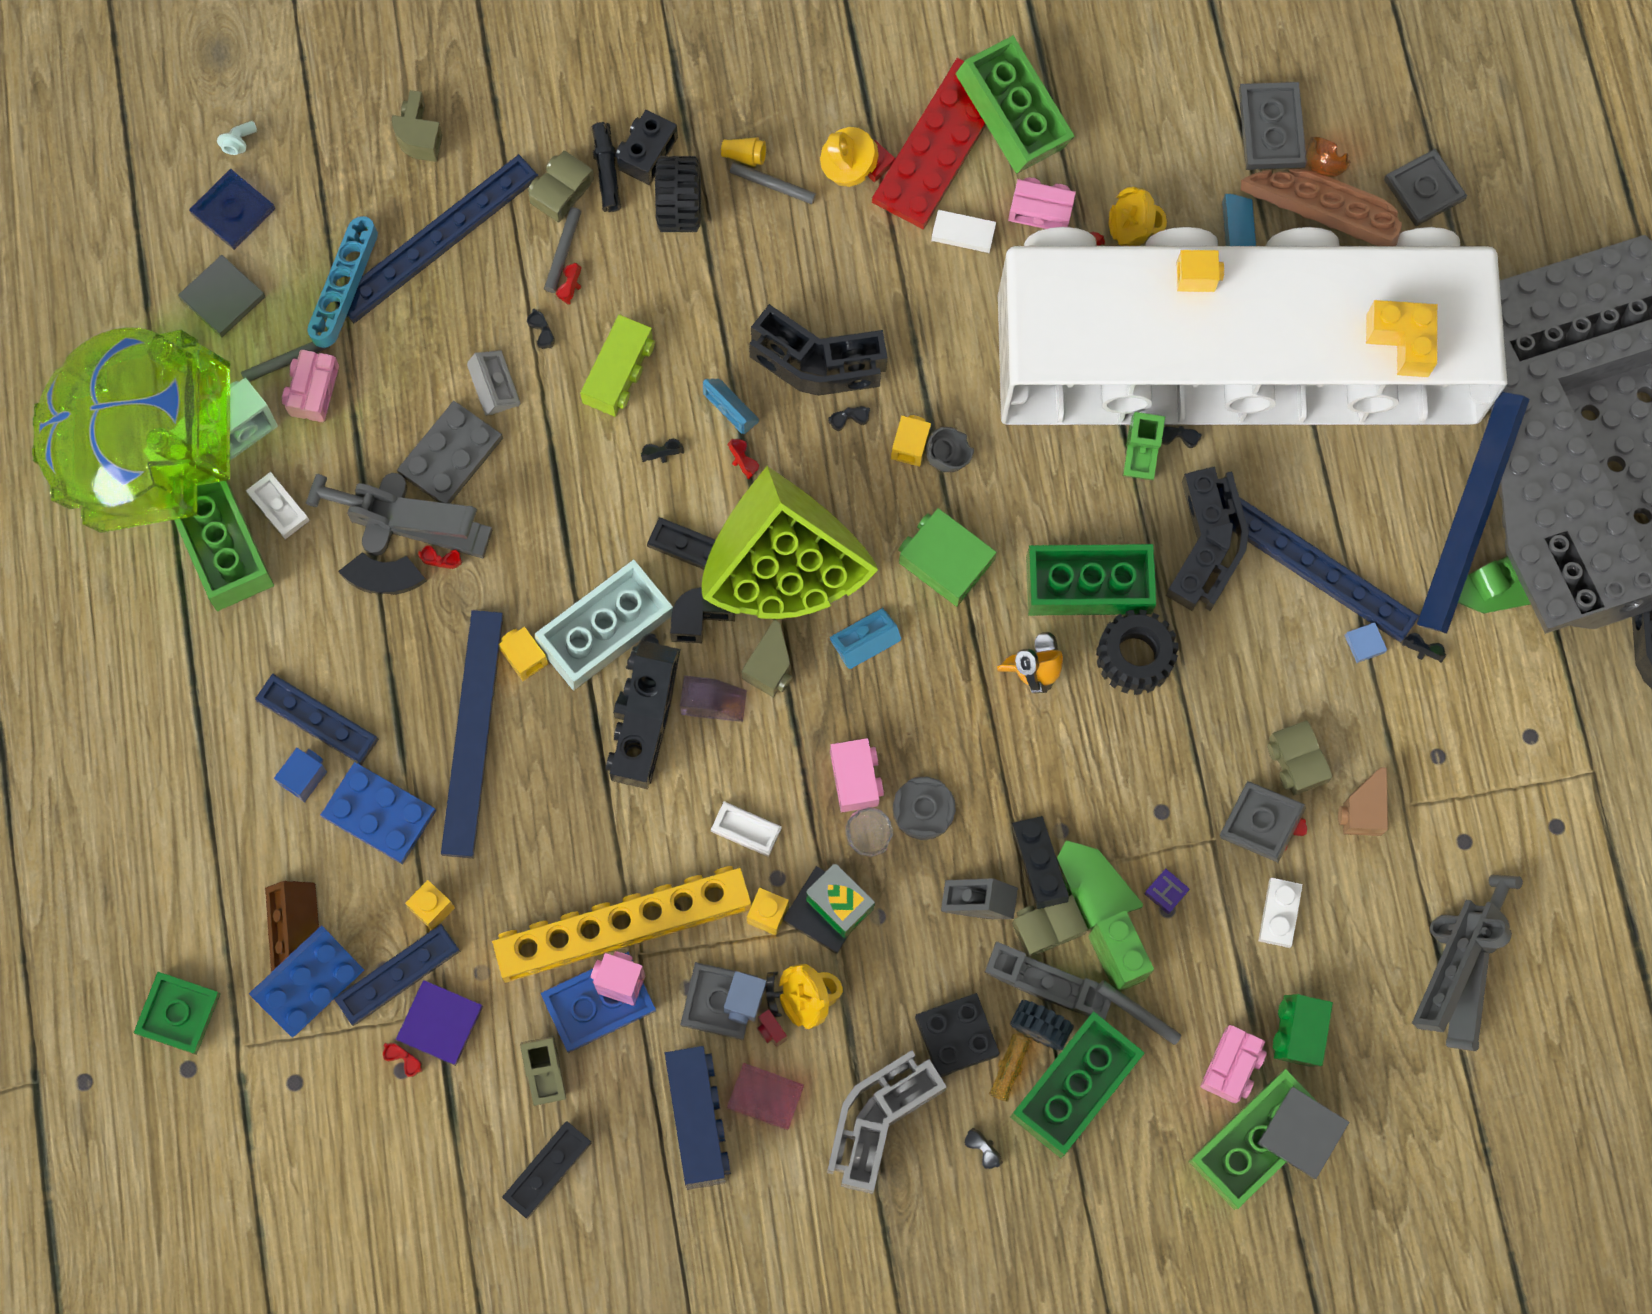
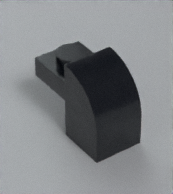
M702 587L691 589L682 594L674 604L671 615V642L702 644L704 620L735 622V613L717 607L703 599Z

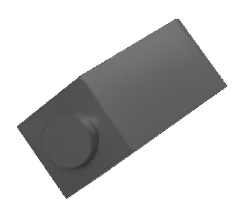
M996 879L945 880L941 911L983 919H1014L1018 888Z

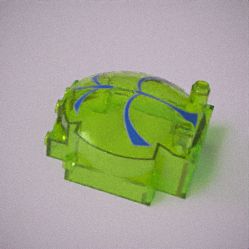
M118 328L98 334L74 349L66 357L64 365L55 370L50 377L39 403H34L33 462L40 466L44 477L50 484L51 501L68 509L82 507V524L100 533L197 516V486L230 480V362L199 344L196 338L183 330L158 334L142 328Z

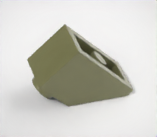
M775 619L741 671L743 680L773 698L778 690L783 692L792 678L789 675L790 661L780 622Z

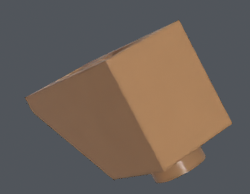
M1380 767L1343 803V806L1339 807L1338 822L1339 825H1343L1344 835L1382 836L1388 830L1387 768Z

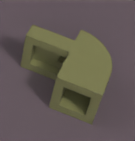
M410 90L408 101L404 100L402 103L401 116L392 115V126L397 143L401 150L412 158L437 162L443 136L439 122L422 120L425 109L422 92Z
M554 1036L521 1042L520 1048L526 1077L529 1080L533 1106L565 1100L566 1094Z

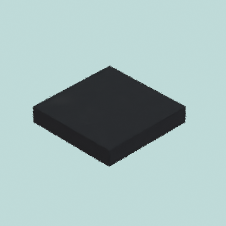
M816 866L783 918V922L835 954H838L848 936L844 939L806 901L808 896L807 890L826 872Z

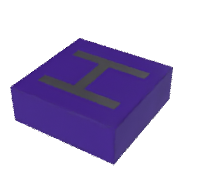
M1165 868L1144 894L1169 914L1190 889Z

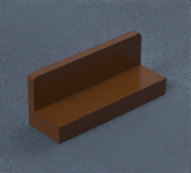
M282 881L265 887L271 972L319 928L316 884L314 882Z

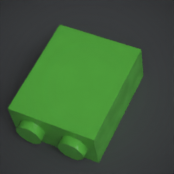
M937 508L932 515L927 513L917 526L919 531L913 538L908 536L898 549L901 552L899 564L958 607L993 564L997 552Z
M1125 910L1096 923L1088 937L1111 986L1122 992L1144 982L1154 971V967L1127 911Z

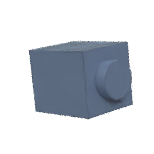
M735 971L724 1005V1013L729 1014V1020L745 1025L748 1020L755 1022L766 988V980Z

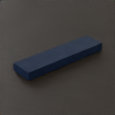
M273 673L255 698L257 703L360 765L363 764L379 740L374 734Z
M440 924L334 998V1000L351 1025L355 1026L458 954L460 950L443 925Z

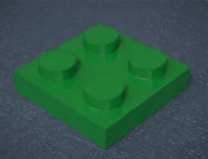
M157 972L133 1033L197 1055L220 993Z

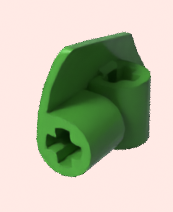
M1508 556L1498 561L1495 560L1469 574L1458 601L1459 604L1483 614L1531 605Z
M1066 840L1057 857V861L1062 870L1061 874L1068 895H1073L1088 930H1092L1096 923L1125 910L1129 913L1143 907V903L1098 849Z

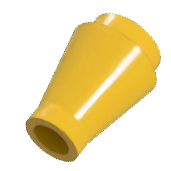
M759 137L733 140L724 139L721 145V156L756 167L757 164L763 165L766 158V142L759 140Z

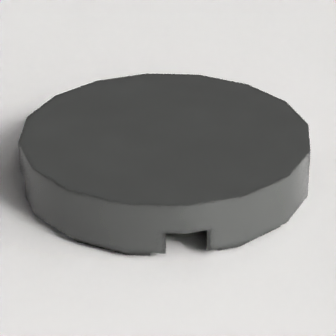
M927 776L915 777L900 787L896 792L892 806L893 817L899 829L909 837L919 840L934 839L944 834L951 826L956 811L955 799L951 791L940 780Z

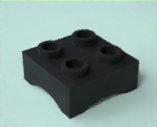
M977 993L921 1012L915 1016L931 1062L940 1077L994 1059L1000 1054Z

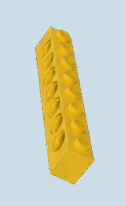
M726 866L714 871V876L703 878L702 875L692 876L685 879L683 885L673 888L671 884L662 885L654 888L653 894L641 897L640 893L631 894L622 898L623 902L610 906L609 902L601 903L591 907L592 912L579 915L578 911L562 915L560 917L561 921L548 924V921H540L531 924L528 931L517 933V930L503 932L498 935L499 939L492 941L502 979L507 983L749 911L751 901L741 868L733 869V866ZM711 888H719L724 895L721 900L711 902L705 897L706 892ZM680 897H688L692 900L693 904L689 910L680 911L675 907L676 900ZM650 906H657L662 910V913L658 919L648 920L644 917L645 910ZM620 915H626L631 919L630 925L622 930L613 926L615 918ZM589 924H595L600 928L599 934L592 939L585 938L582 935L583 929ZM559 933H564L569 937L568 943L562 948H556L551 945L552 938ZM529 942L535 943L537 945V952L533 956L524 957L520 954L524 944Z

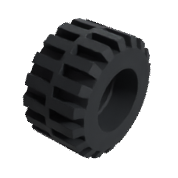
M660 156L656 163L655 206L656 221L660 232H697L700 227L701 173L700 163L696 156Z
M1134 610L1126 612L1125 616L1119 614L1114 618L1113 622L1108 623L1100 638L1096 651L1098 656L1097 666L1103 669L1101 675L1104 680L1109 677L1111 679L1109 685L1113 688H1116L1117 685L1123 687L1121 690L1123 693H1128L1129 689L1134 690V695L1141 694L1143 690H1146L1147 693L1154 691L1157 685L1160 687L1166 678L1169 677L1177 661L1178 655L1176 653L1179 650L1178 642H1174L1176 634L1174 630L1169 632L1168 627L1170 624L1166 620L1162 623L1159 622L1158 618L1160 615L1154 612L1152 617L1146 616L1147 610H1140L1138 614H1134ZM1128 639H1140L1146 642L1153 650L1154 661L1145 666L1133 665L1122 656L1120 644Z

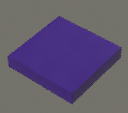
M423 980L396 1040L456 1066L483 1006Z

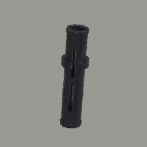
M598 122L591 127L595 144L593 159L596 160L598 167L602 210L604 212H616L621 209L614 162L616 148L612 144L610 124Z

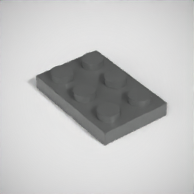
M1299 82L1240 84L1239 99L1246 170L1305 168L1307 160Z
M453 400L399 466L397 472L437 502L450 504L501 442L503 436Z

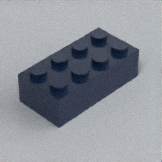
M704 1046L664 1052L685 1186L687 1190L725 1184V1175H730L731 1171L728 1153H721L720 1143L726 1142L723 1121L722 1119L716 1120L714 1110L720 1109L717 1086L710 1087L709 1078L715 1077L712 1053L705 1054Z

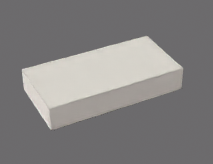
M938 210L931 241L990 253L996 222Z
M724 801L711 828V832L769 857L782 826Z

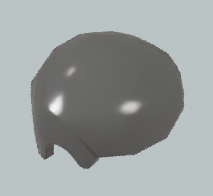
M940 427L929 434L925 445V454L930 465L940 472H956L970 463L974 454V448L969 446L965 433L957 431L953 427Z

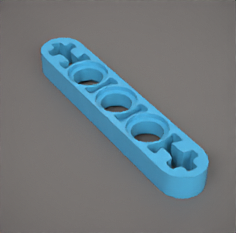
M366 216L357 217L349 223L309 322L308 335L312 342L320 348L329 347L336 342L377 240V229L373 221ZM351 252H360V256L356 260L346 261L347 255ZM341 277H350L348 284L336 286L337 280ZM331 302H340L337 310L332 312L326 311V307Z

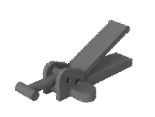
M398 473L387 474L383 478L379 489L367 484H357L355 495L325 487L327 477L320 474L315 475L306 504L318 507L320 498L350 506L347 512L350 521L366 526L362 537V545L364 550L371 556L382 555L388 548L392 534L484 558L493 530L492 527L473 522L477 512V508L473 506L405 498L407 485L405 479Z
M1490 875L1489 885L1496 887L1490 902H1487L1485 906H1476L1471 900H1466L1459 916L1441 915L1431 923L1430 933L1439 942L1445 943L1446 946L1412 1024L1417 1029L1444 1032L1449 1023L1448 1037L1446 1039V1046L1448 1048L1477 1051L1479 1049L1489 954L1495 952L1497 948L1504 947L1511 939L1512 932L1509 921L1500 910L1509 889H1520L1522 887L1523 881L1520 876Z

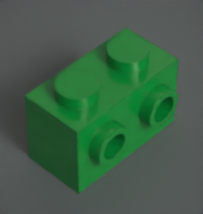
M1300 994L1284 995L1278 1008V1016L1280 1018L1279 1029L1273 1039L1274 1059L1308 1067L1323 1066L1333 1002Z

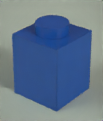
M296 748L274 779L281 787L305 802L327 771L321 764L323 758L310 749L303 752Z

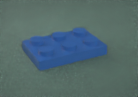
M354 762L320 816L403 865L436 813V809Z
M321 925L260 982L249 995L293 1038L352 983L364 969Z
M593 969L540 994L567 1052L570 1053L656 1012L644 983L635 1006L598 994L593 983L594 979L591 978Z

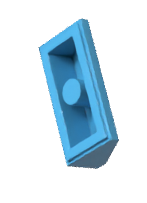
M1225 194L1222 206L1226 246H1256L1252 199L1234 194Z
M705 379L703 381V395L741 434L745 435L759 422V418L722 380Z
M883 608L829 637L848 669H852L901 641L897 625Z

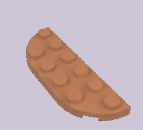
M1289 169V172H1276L1272 174V170H1266L1241 180V191L1251 194L1257 199L1273 203L1279 208L1288 209L1300 214L1306 219L1322 223L1328 228L1337 229L1349 234L1355 239H1361L1376 246H1396L1402 228V222L1397 217L1398 211L1390 203L1378 196L1328 176L1301 169Z

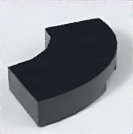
M362 552L338 571L352 586L371 594L397 595L411 591L427 582L426 578L407 556L393 562H380L372 560Z

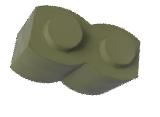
M565 150L559 156L555 155L550 159L546 166L547 172L541 178L536 177L528 188L530 204L558 223L565 218L570 208L574 206L594 180L593 169Z
M1307 720L1272 733L1267 748L1272 760H1277L1282 768L1280 779L1286 790L1290 789L1293 795H1297L1329 783L1332 778L1330 768Z
M1073 895L1069 896V902L1041 909H1035L1034 905L1026 907L1016 913L1018 917L1012 922L1027 957L1038 955L1058 945L1085 935L1088 931Z

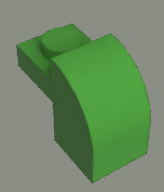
M1139 412L1133 413L1126 443L1127 450L1123 476L1154 480L1158 449L1162 443L1165 416Z

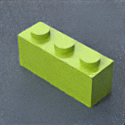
M618 314L580 392L583 404L616 417L620 408L624 409L630 398L628 390L632 382H638L643 370V366L640 365L645 356L650 357L655 346L651 327Z

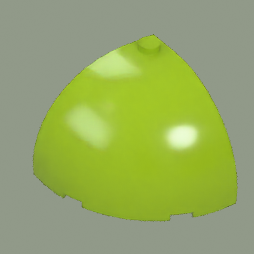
M766 466L737 503L715 540L703 573L702 596L703 599L715 606L736 614L741 612L757 615V618L762 619L792 618L828 608L832 602L844 595H851L878 571V567L864 546L837 518L799 487L769 466Z

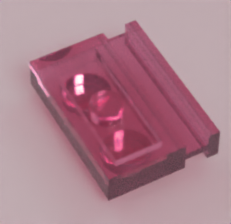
M743 1063L727 1109L788 1131L804 1085Z

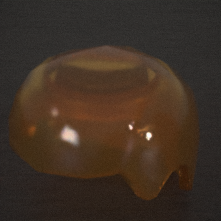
M1311 137L1305 159L1306 164L1313 172L1328 177H1336L1348 170L1350 166L1348 154L1344 153L1343 156L1339 157L1337 154V144L1324 138Z

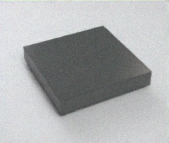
M1436 149L1390 172L1384 178V181L1415 227L1463 202L1467 198V194Z
M223 255L218 257L178 294L180 300L220 337H223L265 298L264 293Z
M1247 781L1220 833V837L1223 840L1279 863L1306 809L1305 804Z
M695 962L680 1024L681 1027L744 1040L747 1024L731 1021L728 1019L729 1014L724 1013V1005L735 971Z
M1291 1087L1257 1144L1311 1178L1317 1179L1350 1122L1296 1088Z

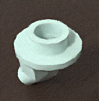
M253 121L236 126L230 132L219 135L217 143L222 151L227 154L237 155L244 153L247 145L241 137L257 132L256 125Z

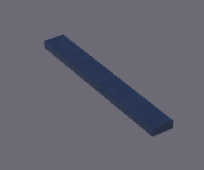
M518 154L364 274L354 295L347 317L353 324L527 189L532 181L538 177V174ZM335 302V304L339 307L340 302Z
M1501 392L1495 401L1417 625L1446 634L1449 630L1530 400L1523 395Z
M1219 488L1218 492L1224 510L1227 509L1224 501L1222 488ZM1240 498L1249 531V543L1368 622H1375L1377 628L1400 643L1404 640L1419 618L1418 614ZM1230 518V523L1233 524L1232 531L1237 534L1233 518Z
M471 611L441 848L442 856L474 859L499 658V643L501 641L504 617L503 613Z

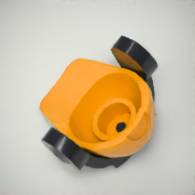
M1042 632L1035 639L1036 653L1032 649H1022L1018 654L1009 656L1001 665L997 666L998 672H1017L1022 682L1030 686L1031 693L1033 694L1047 693L1048 690H1051L1053 683L1060 676L1063 665V655L1058 650L1056 637L1051 632Z

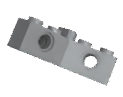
M911 1050L855 1085L842 1105L827 1170L829 1174H833L834 1171L844 1173L841 1187L873 1194L888 1127L946 1090L947 1086L930 1059L917 1066L914 1061L916 1055ZM909 1068L911 1069L912 1074L890 1087L887 1083L898 1073L901 1074ZM879 1083L882 1089L873 1094V1097L868 1100L856 1117L854 1130H844L847 1112L858 1096ZM849 1138L854 1140L849 1166L841 1165L846 1139Z

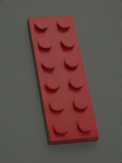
M956 58L872 197L873 204L923 230L986 126L955 74L964 63L959 58Z

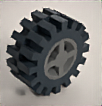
M1021 1000L1010 1022V1025L1019 1033H1023L1024 1036L1032 1038L1044 1046H1050L1055 1050L1061 1051L1074 1028V1025L1069 1020L1064 1019L1065 1017L1057 1015L1051 1009L1048 1010L1044 1006H1039L1035 1002H1029L1028 1000Z

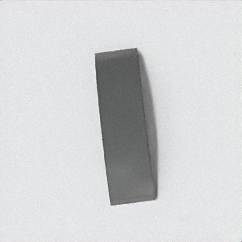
M997 941L984 971L990 976L1021 991L1086 1016H1090L1094 1011L1105 1020L1112 1002L1096 991L1099 983L1087 978L1081 979L1027 957L1026 953Z

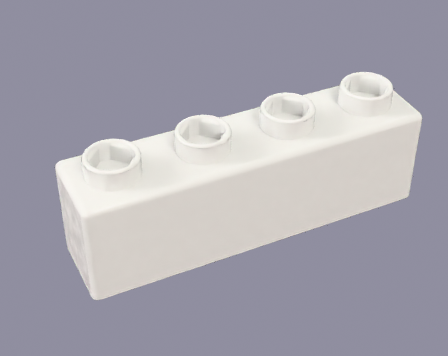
M1055 227L1037 231L1027 238L1024 246H1013L1006 252L998 292L1001 421L1006 425H1130L1134 412L1165 416L1164 425H1473L1482 421L1507 385L1497 252L1493 247L1460 246L1459 236L1453 231L1444 228L1426 227L1400 233L1396 246H1339V239L1332 231L1314 227L1293 228L1282 231L1272 236L1266 246H1218L1217 237L1210 231L1193 227H1179L1160 231L1152 235L1147 240L1145 246H1097L1095 237L1088 231L1071 227ZM1181 250H1219V262H1224V279L1218 282L1215 292L1177 291L1176 262ZM1374 300L1438 304L1437 365L1429 377L1397 375V346L1366 344V314Z

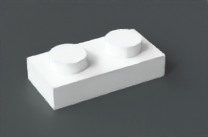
M271 472L246 490L247 494L284 539L310 521Z
M1270 878L1258 941L1287 948L1292 946L1303 884Z

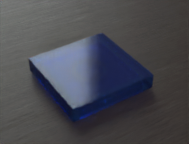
M230 168L189 211L191 215L235 250L275 210V206Z

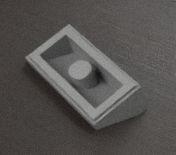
M502 350L475 353L467 362V366L484 414L486 416L493 415L519 406L521 403Z

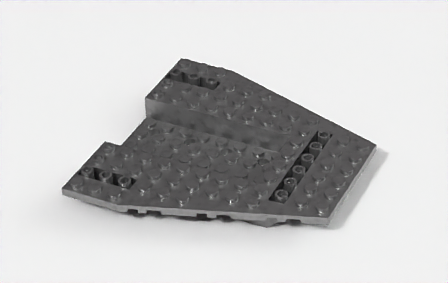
M1642 235L1500 280L1507 385L1502 392L1523 395L1530 399L1499 485V495L1502 499L1503 508L1502 522L1506 535L1505 549L1545 634L1570 625L1573 627L1597 629L1652 610V401L1646 403L1637 397V393L1644 392L1652 398V241L1646 235ZM1590 410L1595 413L1597 419L1587 420L1582 416L1581 412ZM1610 461L1618 462L1623 470L1621 472H1614L1609 469L1607 463ZM1642 513L1646 515L1649 523H1638L1634 519V514Z

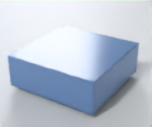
M1375 622L1349 631L1344 635L1356 663L1384 654L1387 651Z

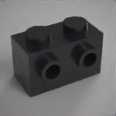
M645 109L641 118L637 117L633 121L627 141H622L617 148L615 157L617 158L618 170L650 186L655 177L656 163L659 157L667 156L678 139L677 124Z

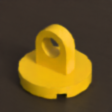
M846 127L829 135L822 148L820 156L821 168L827 178L839 186L851 187L860 184L866 180L865 177L869 172L872 173L877 165L879 156L877 144L867 132L860 128Z
M1127 187L1119 192L1116 197L1119 198L1116 205H1112L1108 222L1110 234L1114 240L1118 241L1117 244L1120 246H1140L1145 243L1149 236L1165 230L1167 226L1166 214L1160 206L1155 205L1154 199L1148 191L1138 187Z
M807 964L790 966L783 971L779 982V987L783 986V994H780V1001L785 1014L798 1027L804 1026V1029H811L822 1024L828 1015L829 1006L833 1005L843 993L842 984L836 976L828 972L817 973L814 968ZM826 986L830 989L831 994H828Z

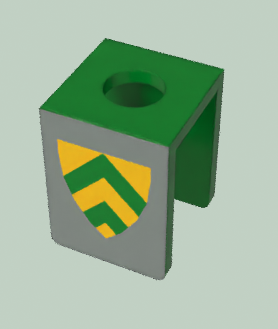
M833 864L807 890L808 896L806 901L844 939L874 910L875 902L837 864Z

